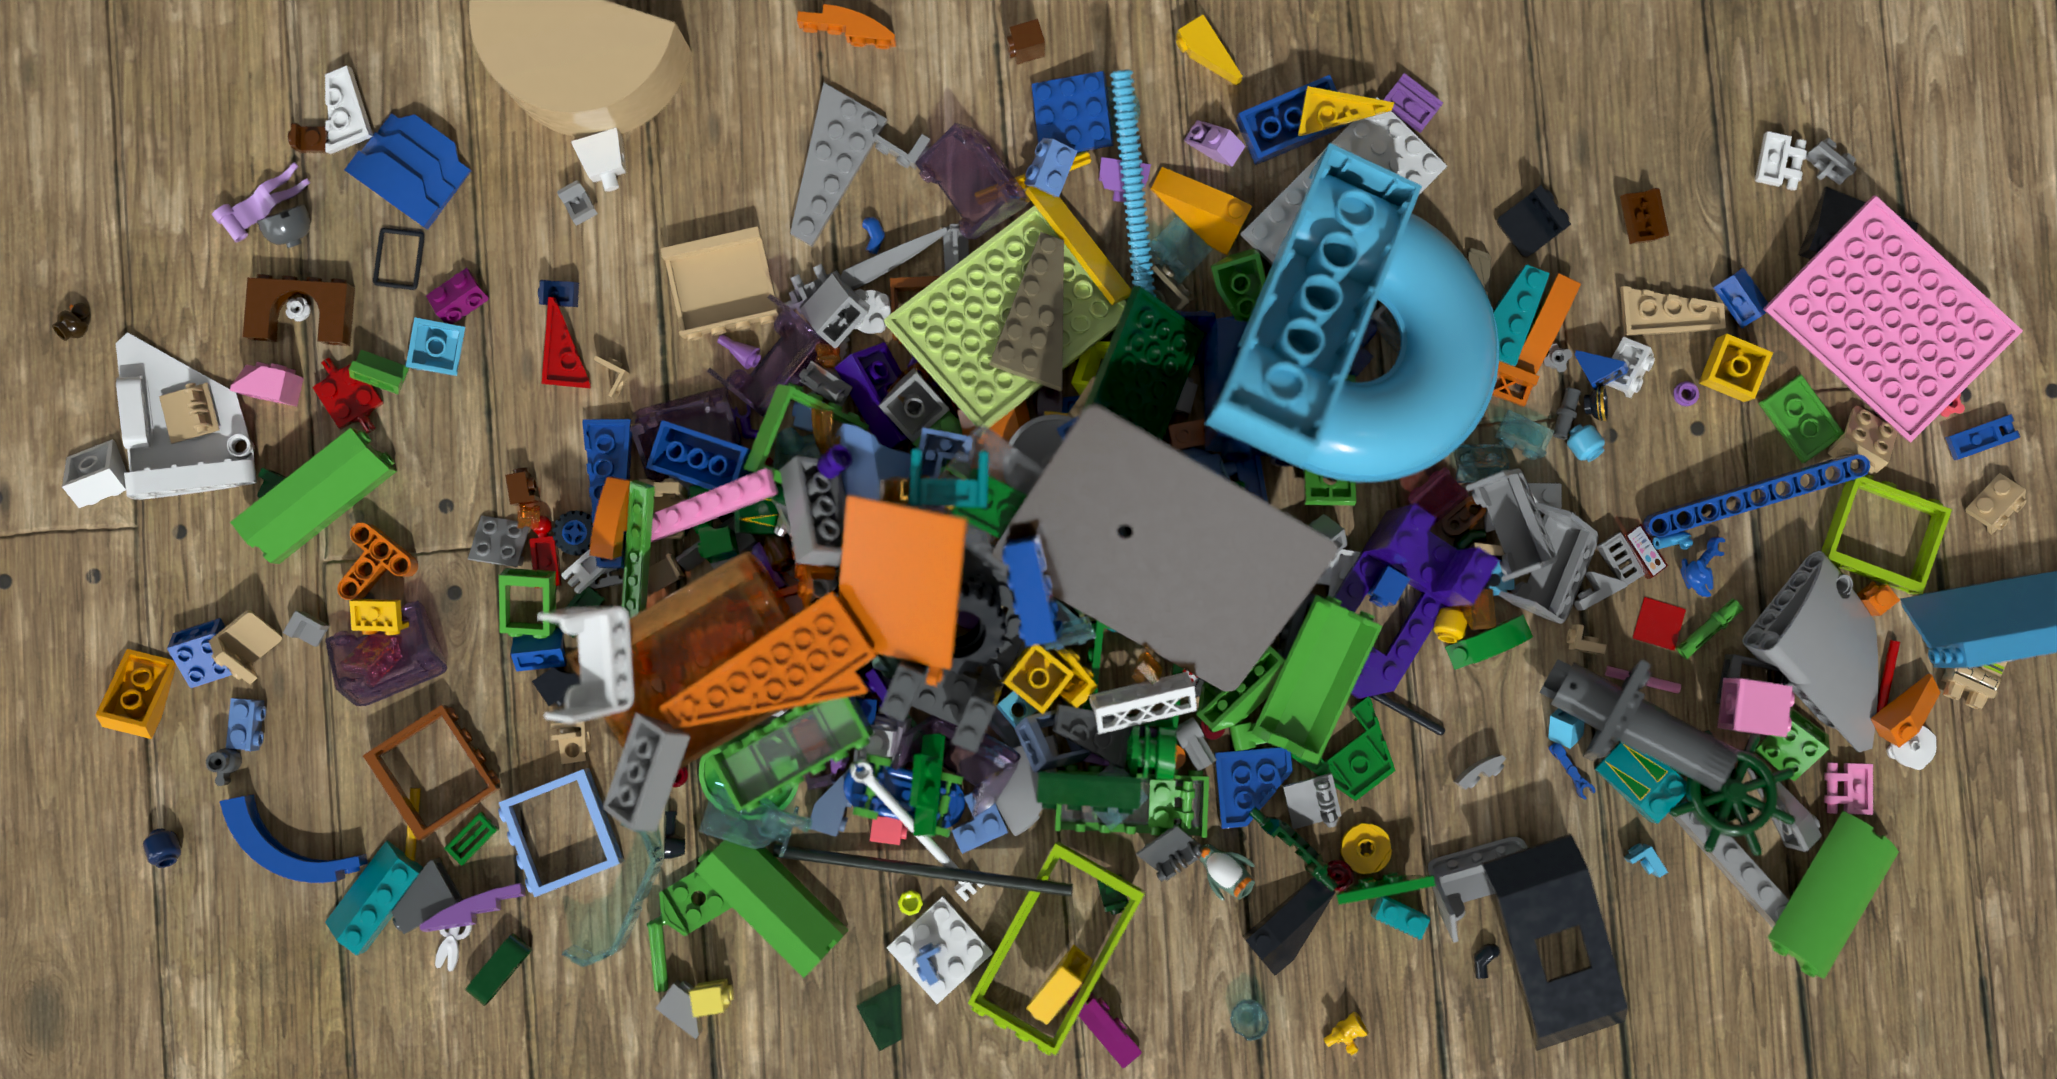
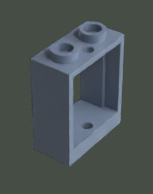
M1056 710L1044 712V714L1039 713L1026 716L1014 728L1034 773L1082 762L1092 753L1066 738L1072 752L1057 756L1052 755L1040 728L1054 725Z

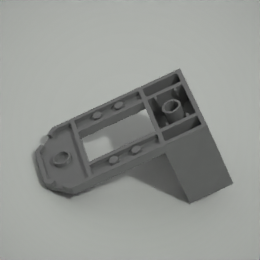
M980 541L964 548L962 573L966 574L967 578L976 576L980 578L981 583L987 582L992 587V591H996L1001 604L1009 608L1005 616L1007 623L1006 640L1004 646L999 647L1000 653L996 658L991 657L989 659L990 663L983 667L981 673L964 671L963 675H955L954 672H949V675L943 674L942 682L938 681L937 686L926 684L929 671L927 664L902 659L880 709V712L904 722L911 706L953 723L958 728L952 743L974 753L977 751L997 705L1004 685L1000 679L1013 664L1023 641L1020 638L1018 628L1019 624H1021L1020 616L1015 614L1013 599H1016L1014 589L1010 590L1007 576L1010 574V571L993 561L992 551L995 545L986 541Z

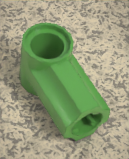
M1246 722L1229 727L1234 751L1254 748L1258 744L1267 743L1252 734L1256 723Z

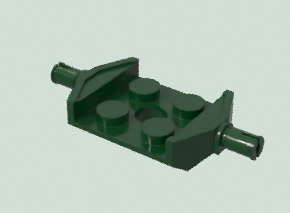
M1256 806L1249 812V815L1272 838L1277 835L1290 848L1292 845L1298 848L1295 853L1308 864L1305 869L1314 878L1321 881L1331 892L1336 889L1339 884L1328 875V864L1324 863L1322 856L1286 822L1278 820L1276 817H1266Z

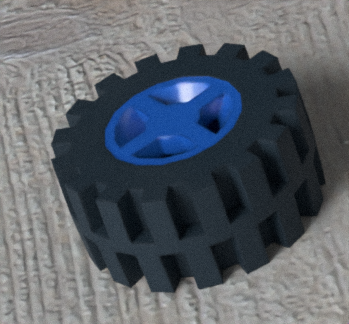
M577 510L562 514L560 519L554 523L556 526L552 530L554 532L553 540L556 541V546L561 551L570 555L581 556L590 549L593 530L592 516Z

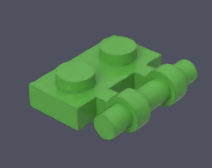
M1150 776L1148 827L1173 828L1174 818H1180L1181 828H1191V820L1194 819L1192 799L1195 798L1193 779L1184 778L1183 786H1175V777L1173 780L1156 779L1155 776ZM1175 797L1182 798V808L1174 807Z

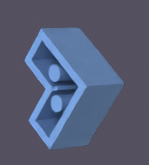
M923 428L919 449L922 451L921 479H943L947 460L972 464L976 439L970 436Z
M987 785L965 794L964 798L973 815V819L952 828V833L962 854L1008 833L1006 823Z

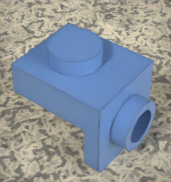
M929 943L919 949L920 953L916 956L919 967L916 968L923 982L927 980L929 986L938 982L940 978L930 959L931 956L941 951L940 944L934 946L933 943Z

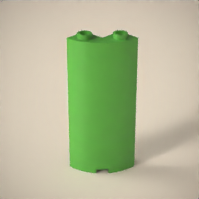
M1845 811L1841 813L1768 935V939L1773 946L1772 949L1782 956L1786 957L1788 954L1796 958L1801 967L1800 970L1810 977L1817 975L1825 979L1899 853L1898 849L1887 837L1877 835L1872 831L1874 829L1872 826Z

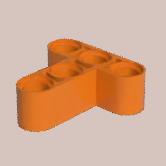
M357 523L350 530V538L364 552L341 579L337 591L340 597L345 600L363 599L386 570H389L396 576L410 577L417 572L418 561L376 526L367 523ZM367 528L369 531V537L368 539L363 541L361 538V532L362 530ZM386 543L389 550L385 556H382L380 548ZM403 559H406L408 567L402 572L399 564ZM368 563L373 568L369 576L364 572V568ZM352 583H355L357 587L354 595L349 593V586Z

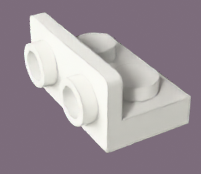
M1623 337L1612 359L1624 361L1629 368L1628 372L1606 385L1624 392L1628 398H1631L1634 392L1637 393L1643 384L1642 377L1644 373L1650 371L1655 361L1651 347Z

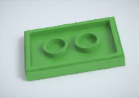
M1802 374L1797 375L1758 403L1801 463L1809 461L1844 434Z

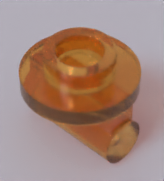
M816 344V363L821 364L823 368L836 367V363L841 362L839 346L835 349L829 344Z

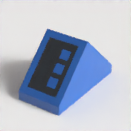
M1578 350L1575 352L1579 364L1594 389L1604 386L1628 372L1629 368L1624 361Z

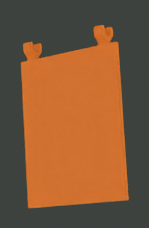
M848 495L838 599L875 653L929 665L926 684L937 686L938 681L942 682L943 679L942 668L949 670L952 668L967 518Z

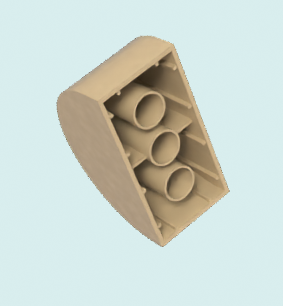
M470 0L469 23L474 46L488 72L529 116L551 130L573 137L584 138L613 128H617L623 134L648 122L673 98L682 83L692 56V51L675 22L605 0Z

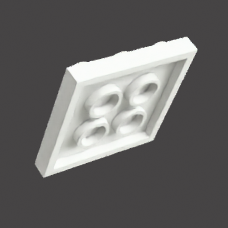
M944 896L937 900L887 946L891 954L936 1004L942 1001L993 954L991 948ZM929 943H933L934 946L937 944L941 946V951L930 957L940 977L939 981L929 986L927 980L924 982L921 980L916 969L919 967L916 960L917 954L920 953L919 949Z

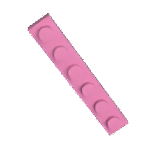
M763 469L653 513L651 542L661 540L776 495L777 491L771 469Z

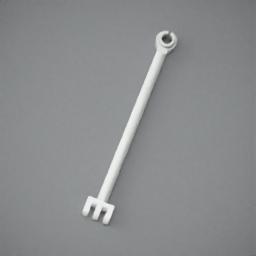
M863 759L856 760L858 766H864V770L857 772V766L853 763L850 768L853 778L858 782H864L913 833L914 819L873 776L870 764ZM916 836L944 867L960 869L930 836ZM959 882L954 887L955 891L964 901L970 899L968 894L964 892L966 889L973 895L977 892L972 885L973 883ZM977 884V886L980 888L984 886L981 884Z

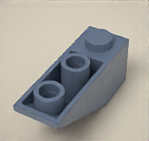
M850 768L814 804L807 828L836 837L840 831H845L848 817H844L847 807L851 808L852 805L845 797L843 784Z

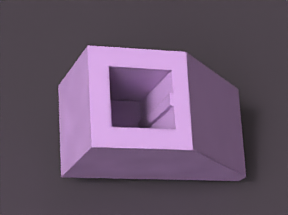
M1199 120L1195 122L1184 139L1187 144L1209 158L1228 166L1234 165L1245 148V145L1230 129Z

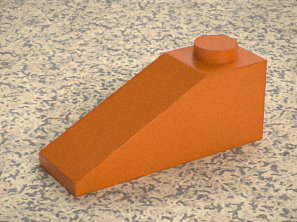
M1930 673L1870 718L1880 737L1900 748L1920 732L1941 693Z

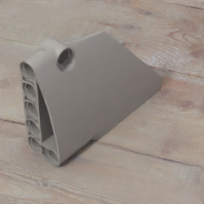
M1816 551L1810 554L1746 632L1742 642L1757 659L1778 667L1790 680L1787 685L1793 686L1792 691L1825 725L1837 729L1857 752H1862L1873 748L1875 727L1870 718L1877 714L1878 647L1875 621L1852 589L1853 581L1851 577L1842 574L1822 551Z

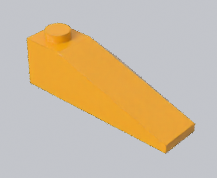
M1164 167L1159 171L1150 189L1170 210H1173L1183 220V223L1205 245L1226 256L1252 208L1251 205L1230 194Z

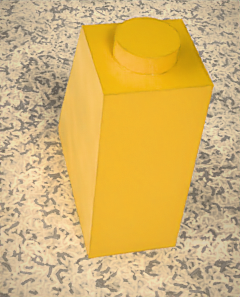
M1073 944L1032 997L1026 1009L1036 1019L1043 1021L1047 1025L1082 984L1093 959Z

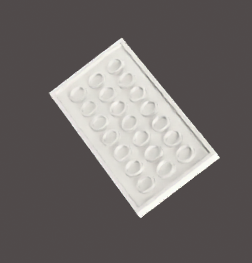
M1392 111L1352 122L1331 143L1422 185L1419 195L1447 167ZM1323 152L1240 234L1271 265L1301 207L1312 180L1309 176Z

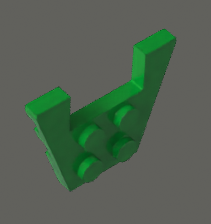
M1365 697L1349 709L1365 731L1326 761L1320 758L1318 764H1315L1291 753L1293 759L1318 776L1332 773L1335 788L1354 801H1357L1396 771L1370 697Z

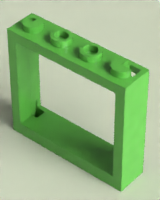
M789 383L788 386L778 384L744 469L752 473L763 469H771L774 482L783 486L780 471L764 463L790 399L841 424L854 425L866 431L869 425L860 421L861 417L857 414L841 412L843 408L837 404L829 402L827 405L823 403V397L810 392L808 395L803 393L801 386H796L792 383Z

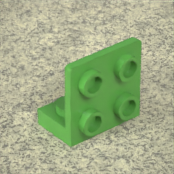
M1790 707L1789 717L1792 720L1790 731L1787 732V737L1768 735L1757 745L1755 752L1779 771L1785 768H1792L1794 776L1790 779L1795 781L1830 748L1829 735L1794 708Z

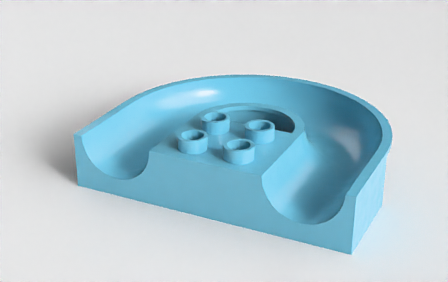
M1329 143L1311 171L1309 178L1312 180L1287 235L1279 247L1239 342L1241 349L1235 365L1205 424L1318 475L1355 482H1378L1398 479L1431 467L1447 457L1465 441L1483 417L1491 400L1498 373L1499 340L1497 325L1486 291L1466 257L1437 228L1412 213L1422 185ZM1378 299L1389 309L1397 322L1401 338L1398 358L1391 370L1378 379L1362 383L1345 381Z

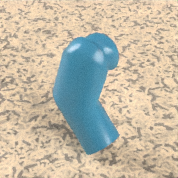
M1678 532L1653 539V545L1656 549L1677 544L1680 545L1681 549H1688L1693 545L1691 535L1687 532Z

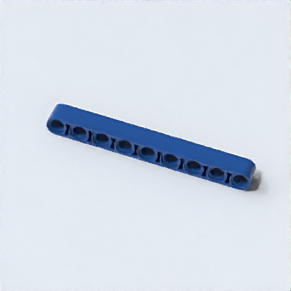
M1843 455L1652 513L1644 519L1643 527L1650 535L1665 537L1863 477L1870 470V462L1863 455ZM1854 459L1859 462V467L1855 472L1850 468V464ZM1831 466L1834 469V476L1828 480L1825 472ZM1804 474H1807L1810 481L1807 486L1803 487L1800 480ZM1782 481L1785 485V490L1782 494L1778 495L1775 488ZM1758 489L1760 498L1758 501L1753 502L1751 493L1753 490ZM1733 496L1736 504L1734 508L1729 510L1726 506V501L1729 497ZM1705 504H1709L1711 507V513L1707 517H1704L1701 513V509ZM1684 511L1687 519L1685 523L1678 524L1677 515ZM1656 519H1660L1663 524L1658 532L1652 529V524Z

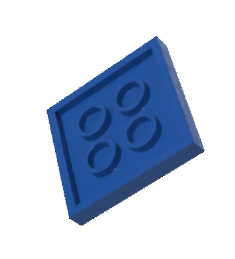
M1104 71L1032 84L1038 143L1043 138L1055 139L1077 150V152L1114 146L1106 74Z

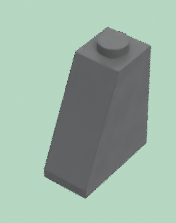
M440 857L426 864L391 912L394 916L393 923L395 927L402 931L403 934L416 929L420 924L442 910L463 901Z

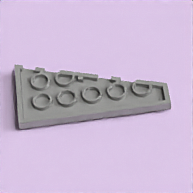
M823 83L790 232L792 236L811 247L814 246L874 146V135L880 136L888 122L886 118L826 83Z

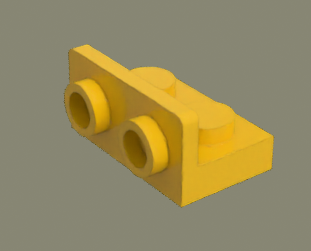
M353 599L349 601L352 631H362L364 635L376 634L378 631H385V635H397L401 633L402 629L409 627V621H402L401 600Z

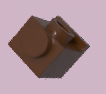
M526 467L513 469V474L505 475L510 505L521 506L541 502L540 497L534 495V492L537 491L535 477H531V473H528Z

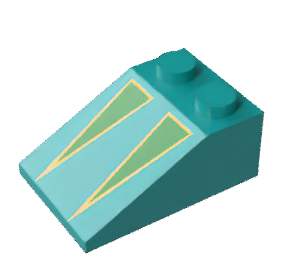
M1619 742L1595 768L1648 822L1658 824L1670 812V809L1686 795L1687 782L1676 771L1646 753L1643 754L1622 742Z

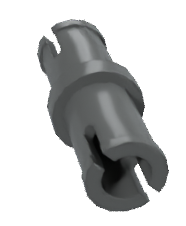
M1565 388L1561 407L1556 412L1558 417L1552 433L1553 437L1562 440L1568 439L1572 421L1577 416L1575 410L1581 395L1580 390Z

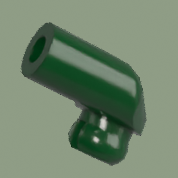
M1485 529L1467 531L1461 537L1456 538L1453 547L1457 550L1467 549L1471 546L1472 542L1486 541Z

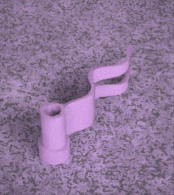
M293 163L280 176L259 185L254 194L245 201L233 207L229 204L222 205L212 213V216L218 224H222L235 242H240L248 236L245 229L257 223V220L267 217L278 203L299 194L310 181L305 179L288 190L270 194L272 190L287 182L298 168V165Z

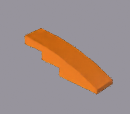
M1561 273L1556 275L1534 316L1535 319L1529 329L1515 366L1516 368L1535 375L1537 374L1581 285L1580 282Z

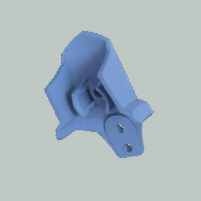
M843 424L836 432L831 445L832 447L842 445L852 455V464L841 472L846 503L847 496L854 495L925 510V507L922 505H909L911 454L880 445L875 436L868 431L854 425Z

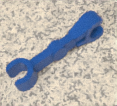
M1552 744L1549 747L1550 752L1560 761L1566 773L1574 781L1577 795L1586 800V796L1583 795V789L1588 787L1591 793L1594 794L1596 792L1595 787L1581 777L1577 768L1573 766L1566 756L1567 753L1562 745Z

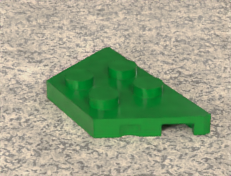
M1398 872L1383 874V879L1373 880V877L1358 879L1357 884L1350 885L1336 895L1338 905L1436 885L1433 875H1398Z

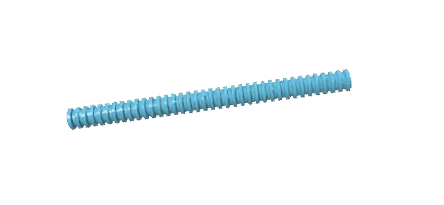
M1113 71L1110 76L1114 80L1111 82V85H1114L1112 93H1115L1113 101H1116L1114 109H1117V113L1114 115L1118 119L1115 124L1116 126L1118 125L1119 129L1116 130V133H1119L1117 141H1120L1118 150L1121 149L1119 158L1122 157V162L1119 163L1123 167V170H1120V172L1123 174L1121 181L1124 182L1122 189H1125L1123 197H1126L1124 205L1127 206V209L1124 211L1128 215L1125 220L1128 221L1126 229H1129L1127 237H1130L1128 245H1131L1129 253L1132 254L1129 259L1133 263L1130 265V268L1133 269L1131 276H1134L1132 284L1143 287L1156 297V294H1153L1155 286H1152L1154 278H1152L1151 274H1154V271L1151 270V266H1153V263L1150 262L1152 255L1149 254L1151 247H1148L1150 239H1148L1147 235L1150 232L1147 231L1149 223H1146L1148 215H1145L1147 207H1144L1146 199L1143 198V195H1146L1142 188L1145 187V184L1142 183L1144 176L1141 175L1143 167H1140L1142 159H1139V155H1142V153L1138 149V147H1141V144L1138 143V139H1140V136L1137 135L1139 127H1136L1138 119H1135L1137 111L1134 110L1137 104L1133 100L1136 99V95H1133L1135 87H1132L1134 79H1131L1133 71Z

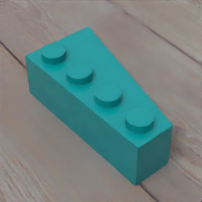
M1526 264L1518 271L1498 303L1492 309L1497 325L1500 362L1516 366L1550 273Z

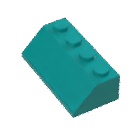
M385 841L325 921L336 941L356 956L366 952L393 917L391 912L424 867L416 861L409 859L403 851L391 842Z

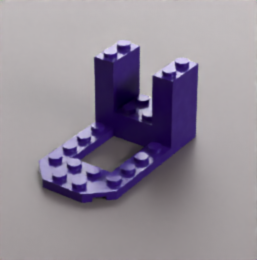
M1416 504L1386 511L1333 596L1342 601L1340 606L1356 612L1379 573L1386 566L1410 578L1408 584L1422 593L1385 655L1372 647L1351 692L1356 698H1365L1394 691L1434 627L1439 610L1447 606L1474 604L1499 563L1498 559L1480 547L1457 550L1430 532L1429 529L1436 518Z

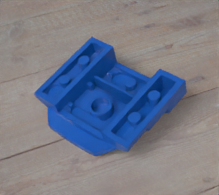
M392 113L378 132L373 134V137H371L362 151L358 150L344 169L427 230L471 172L469 168L459 162L457 147L452 140L415 114L398 118Z

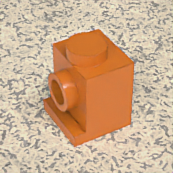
M1874 581L1857 593L1871 616H1881L1900 601L1888 584L1877 585Z

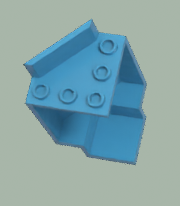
M2057 571L1945 589L1900 599L1902 608L1928 648H1930L1928 657L1934 668H1972L2057 652Z

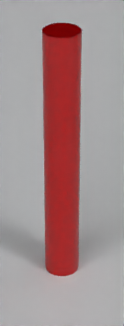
M1890 640L1878 694L1877 713L1888 704L1900 647L1899 641Z

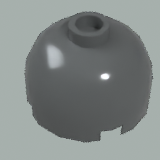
M299 205L257 220L260 231L270 243L276 245L286 244L287 248L302 243L301 238L308 234L311 222L305 205Z

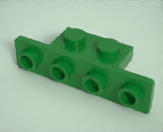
M943 734L924 735L921 754H916L914 758L910 806L916 807L914 836H935L945 744V735Z

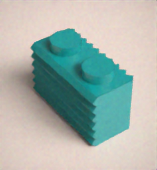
M1387 896L1378 897L1370 913L1376 921L1383 922L1385 925L1402 931L1404 934L1406 933L1418 940L1422 939L1431 919L1426 914Z

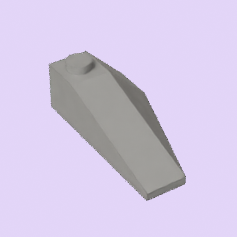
M1747 769L1751 780L1758 778L1751 769ZM1777 782L1778 801L1776 808L1793 815L1795 823L1789 825L1774 817H1771L1785 847L1805 852L1822 836L1819 831V821L1780 782ZM1759 788L1757 791L1763 801V790Z

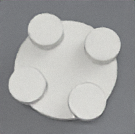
M856 290L855 293L866 301L870 308L868 314L854 329L867 334L882 333L887 327L884 319L891 314L890 297L875 290Z
M1922 726L1920 732L1900 748L1891 743L1887 747L1886 753L1888 757L1896 759L1906 767L1921 770L1935 756L1937 747L1936 736L1928 728Z

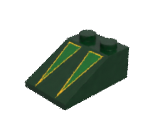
M768 497L735 510V532L765 536L776 534L774 529L778 521L779 512L771 501L772 498Z

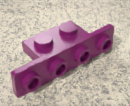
M1082 982L1078 989L1066 1001L1070 1005V1007L1072 1006L1084 982ZM1091 992L1078 1016L1118 1064L1125 1068L1142 1052L1125 1032L1127 1027L1118 1016L1114 1019L1108 1012L1111 1008L1102 997L1097 999Z

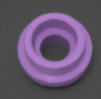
M1681 382L1674 388L1673 397L1679 405L1691 406L1698 400L1699 390L1692 382ZM1683 390H1686L1689 393V397L1687 399L1682 396Z

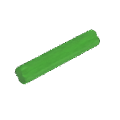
M651 920L648 923L654 990L656 992H665L668 990V976L663 926L661 920Z

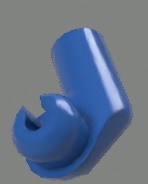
M866 217L862 222V226L868 231L871 238L865 250L877 255L885 233L878 219Z

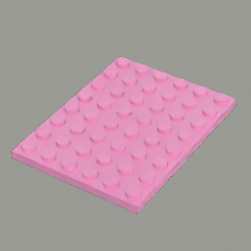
M1872 196L1763 309L1910 443L2023 332L2021 328L1877 196Z

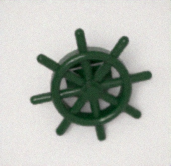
M1705 730V731H1703V732H1705V733L1711 735L1712 737H1714L1712 731H1710V730ZM1752 733L1749 736L1744 750L1737 749L1739 750V755L1736 759V762H1738L1737 768L1735 769L1733 766L1718 791L1687 776L1686 796L1688 802L1670 809V814L1673 817L1692 812L1696 819L1710 830L1704 844L1706 852L1714 851L1720 835L1730 837L1745 835L1752 853L1755 856H1759L1762 854V848L1755 831L1762 828L1771 817L1789 825L1795 823L1793 815L1776 808L1778 801L1776 783L1793 777L1794 770L1792 768H1785L1772 773L1767 765L1754 755L1760 740V736L1757 733ZM1670 767L1672 770H1674V771H1676V772H1678V773H1680V774H1682V775H1685V774H1683V773H1681V772L1675 770L1674 768ZM1749 768L1758 778L1743 783L1742 781ZM1762 788L1763 801L1747 794V792ZM1752 808L1759 810L1756 817L1750 821L1748 815L1754 813ZM1737 819L1740 825L1727 824Z

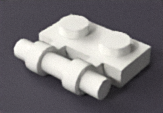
M1767 131L1763 137L1755 182L1779 187L1783 183V178H1786L1788 180L1787 189L1797 190L1798 181H1801L1803 174L1801 172L1802 161L1806 159L1807 154L1805 150L1806 141L1796 140L1795 147L1790 146L1791 136ZM1788 157L1792 158L1791 168H1786Z

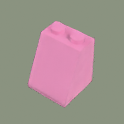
M1723 678L1717 728L1787 737V732L1790 731L1792 720L1789 717L1790 707L1793 706L1795 700L1794 692H1792L1793 686L1746 679Z

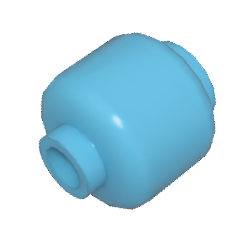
M1579 424L1569 432L1570 437L1567 441V446L1578 460L1591 462L1604 452L1605 440L1593 425L1583 427Z

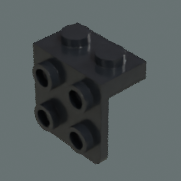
M1542 185L1497 219L1498 226L1524 258L1532 255L1571 225L1566 211L1562 208L1559 209L1554 202L1552 193L1548 189H1544Z

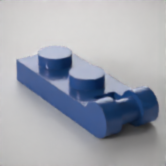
M2012 414L1945 437L1953 460H1959L2020 438L2019 431H2015L2013 426L2014 418ZM1999 426H2002L2004 435L2001 434Z

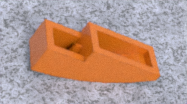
M607 477L594 519L590 556L606 559H615L622 556L623 533L627 531L630 481L632 480Z

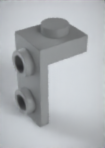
M877 134L873 137L876 144L875 148L884 155L892 154L897 158L896 162L907 169L911 166L916 170L922 160L926 161L932 152V148H930L931 140L923 134L909 154Z

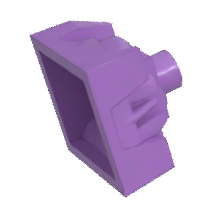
M1101 157L1099 181H1102L1104 189L1114 191L1112 201L1124 203L1126 201V197H1123L1125 189H1122L1124 182L1121 181L1123 174L1120 172V170H1123V167L1119 163L1122 160ZM1140 163V167H1143L1141 175L1144 176L1142 183L1146 187L1151 164Z

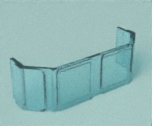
M633 830L641 834L651 862L613 946L593 954L576 945H572L562 952V955L570 958L571 962L585 967L610 955L613 956L627 944L641 913L642 902L648 897L664 861V854L660 851L661 843L656 831Z

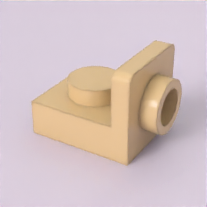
M1576 624L1572 626V629L1568 630L1567 643H1569V650L1595 655L1605 654L1607 644L1599 643V638L1584 636L1582 640L1584 625Z

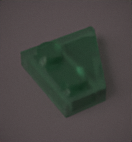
M900 982L856 1006L879 1051L902 1040V985Z

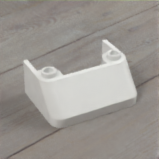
M611 606L568 608L538 614V619L560 622L561 628L565 633L578 634L581 684L572 686L567 691L565 709L545 713V719L574 723L627 710L631 706L634 697L629 616L627 611L622 607Z

